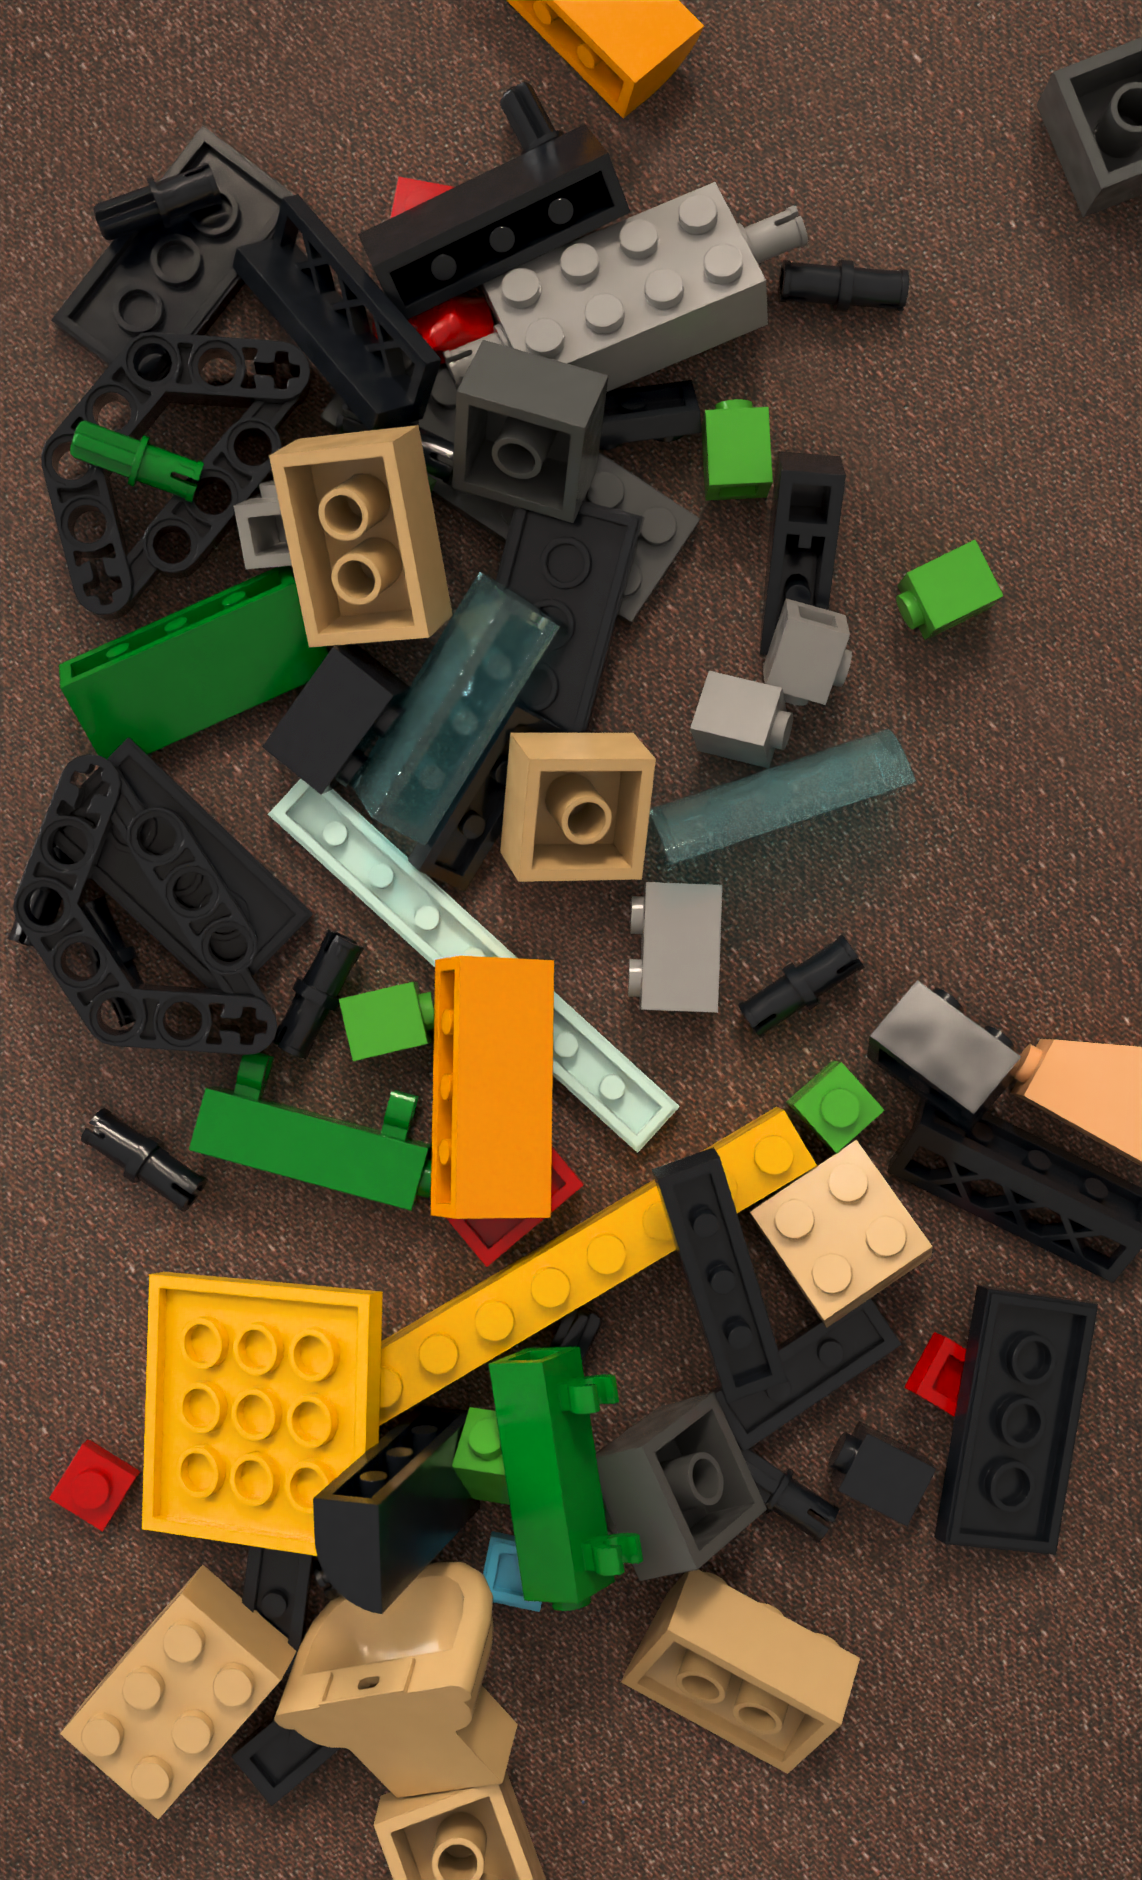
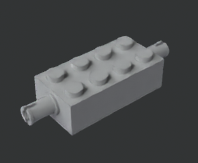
M713 182L560 246L485 282L482 285L494 321V333L454 350L442 352L455 387L458 390L482 340L609 375L608 392L768 325L766 279L758 264L794 248L806 246L808 244V237L801 216H798V210L793 205L786 208L783 212L744 228L742 224L736 223L716 182Z

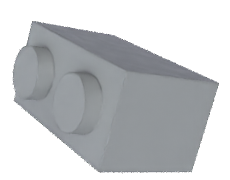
M646 882L644 884L643 896L631 897L630 934H642L641 959H629L628 997H640L639 1010L718 1013L722 885Z

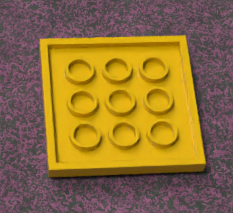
M173 1272L149 1274L142 1529L317 1556L314 1539L313 1498L367 1450L379 1443L383 1292Z

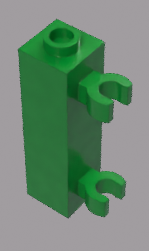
M262 1053L242 1056L235 1090L220 1086L205 1089L189 1146L190 1151L410 1211L415 1207L418 1196L430 1198L431 1160L429 1155L432 1144L407 1138L419 1099L417 1095L398 1090L392 1091L382 1130L262 1098L274 1061L273 1056Z
M580 1347L526 1348L489 1363L524 1601L551 1602L554 1610L571 1611L588 1606L591 1603L592 1595L614 1583V1575H621L625 1572L623 1563L639 1564L643 1562L639 1534L617 1533L608 1535L590 1413L600 1411L599 1404H615L619 1402L616 1376L601 1374L584 1377Z

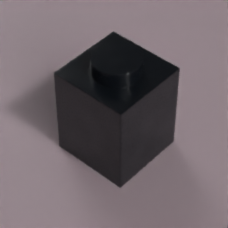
M858 1421L852 1435L844 1432L833 1448L828 1466L834 1469L830 1477L838 1491L905 1526H908L936 1471L935 1466L926 1455L861 1421Z

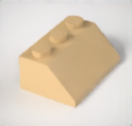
M698 1569L685 1572L667 1593L627 1667L621 1683L788 1774L841 1726L860 1658L839 1647L838 1643L832 1638L814 1633L784 1617L774 1606L757 1602L728 1586L719 1576L709 1572H702Z

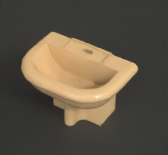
M436 1562L428 1564L383 1614L364 1610L349 1602L341 1594L338 1598L331 1600L313 1620L299 1646L274 1721L285 1729L296 1730L304 1738L316 1744L330 1748L349 1749L396 1798L502 1784L518 1724L482 1686L492 1649L494 1630L492 1616L493 1595L484 1574L464 1562Z

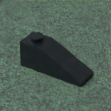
M782 451L777 453L770 514L760 655H767L786 598L822 609H829L846 473L840 456Z

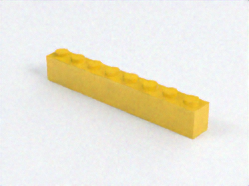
M779 1107L773 1108L704 1149L707 1150L714 1147L720 1156L737 1213L817 1166L786 1112ZM655 1179L382 1340L379 1426L675 1251L676 1246Z

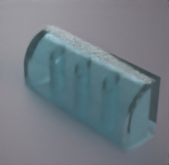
M479 571L410 686L412 689L400 705L407 710L405 715L388 737L384 740L379 737L368 755L371 759L369 765L352 785V788L372 819L425 846L560 628L559 625L537 607Z
M884 729L650 808L649 825L665 872L900 793L914 784L916 780L898 739L891 730Z

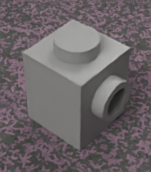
M274 480L259 484L260 494L233 506L246 569L292 565Z
M786 598L763 665L764 684L781 687L786 703L804 706L808 704V701L826 705L832 686H843L851 664L852 651L846 649L850 637L846 615Z
M709 671L690 729L697 751L769 768L775 748L781 750L786 748L791 734L793 713L786 710L783 689L781 687Z

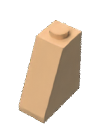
M1040 1039L1036 1047L1031 1044L1026 1046L1020 1054L1021 1060L1014 1078L1017 1082L1011 1094L1142 1166V1047Z

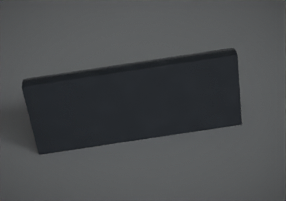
M584 124L361 232L358 236L385 295L404 317L409 320L631 212L609 153Z
M418 1406L383 1436L378 1444L367 1450L313 1498L314 1539L320 1566L332 1586L349 1602L364 1610L383 1614L480 1509V1500L471 1497L452 1468L469 1410Z

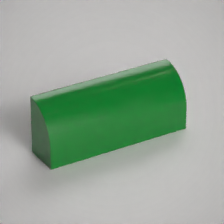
M280 566L59 664L60 689L98 756L108 758L128 737L149 754L308 683L328 655L329 650L327 646L309 647L294 574L290 566Z

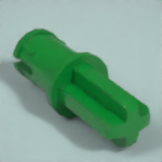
M81 421L79 423L70 447V454L75 459L129 478L127 484L134 487L136 481L182 497L185 501L191 503L198 485L175 477L172 472L198 481L204 467V462H196L150 445V437L143 435L140 441L88 421Z

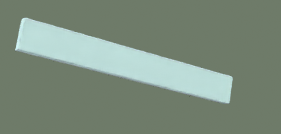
M300 779L268 813L274 821L434 967L436 959L455 956L517 958L429 876L418 871L408 861V857L335 790L332 789L321 795ZM554 992L553 1076L638 1153L680 1106Z

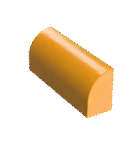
M506 0L623 119L653 95L671 77L690 53L704 28V25L679 0Z
M455 956L435 960L430 1216L453 1219L551 1218L554 960Z

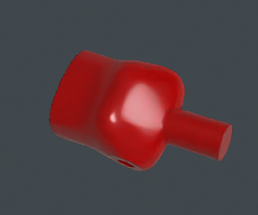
M456 296L408 320L442 359L440 364L445 363L442 352L454 350L494 333L492 314L483 297ZM373 319L372 333L378 339Z

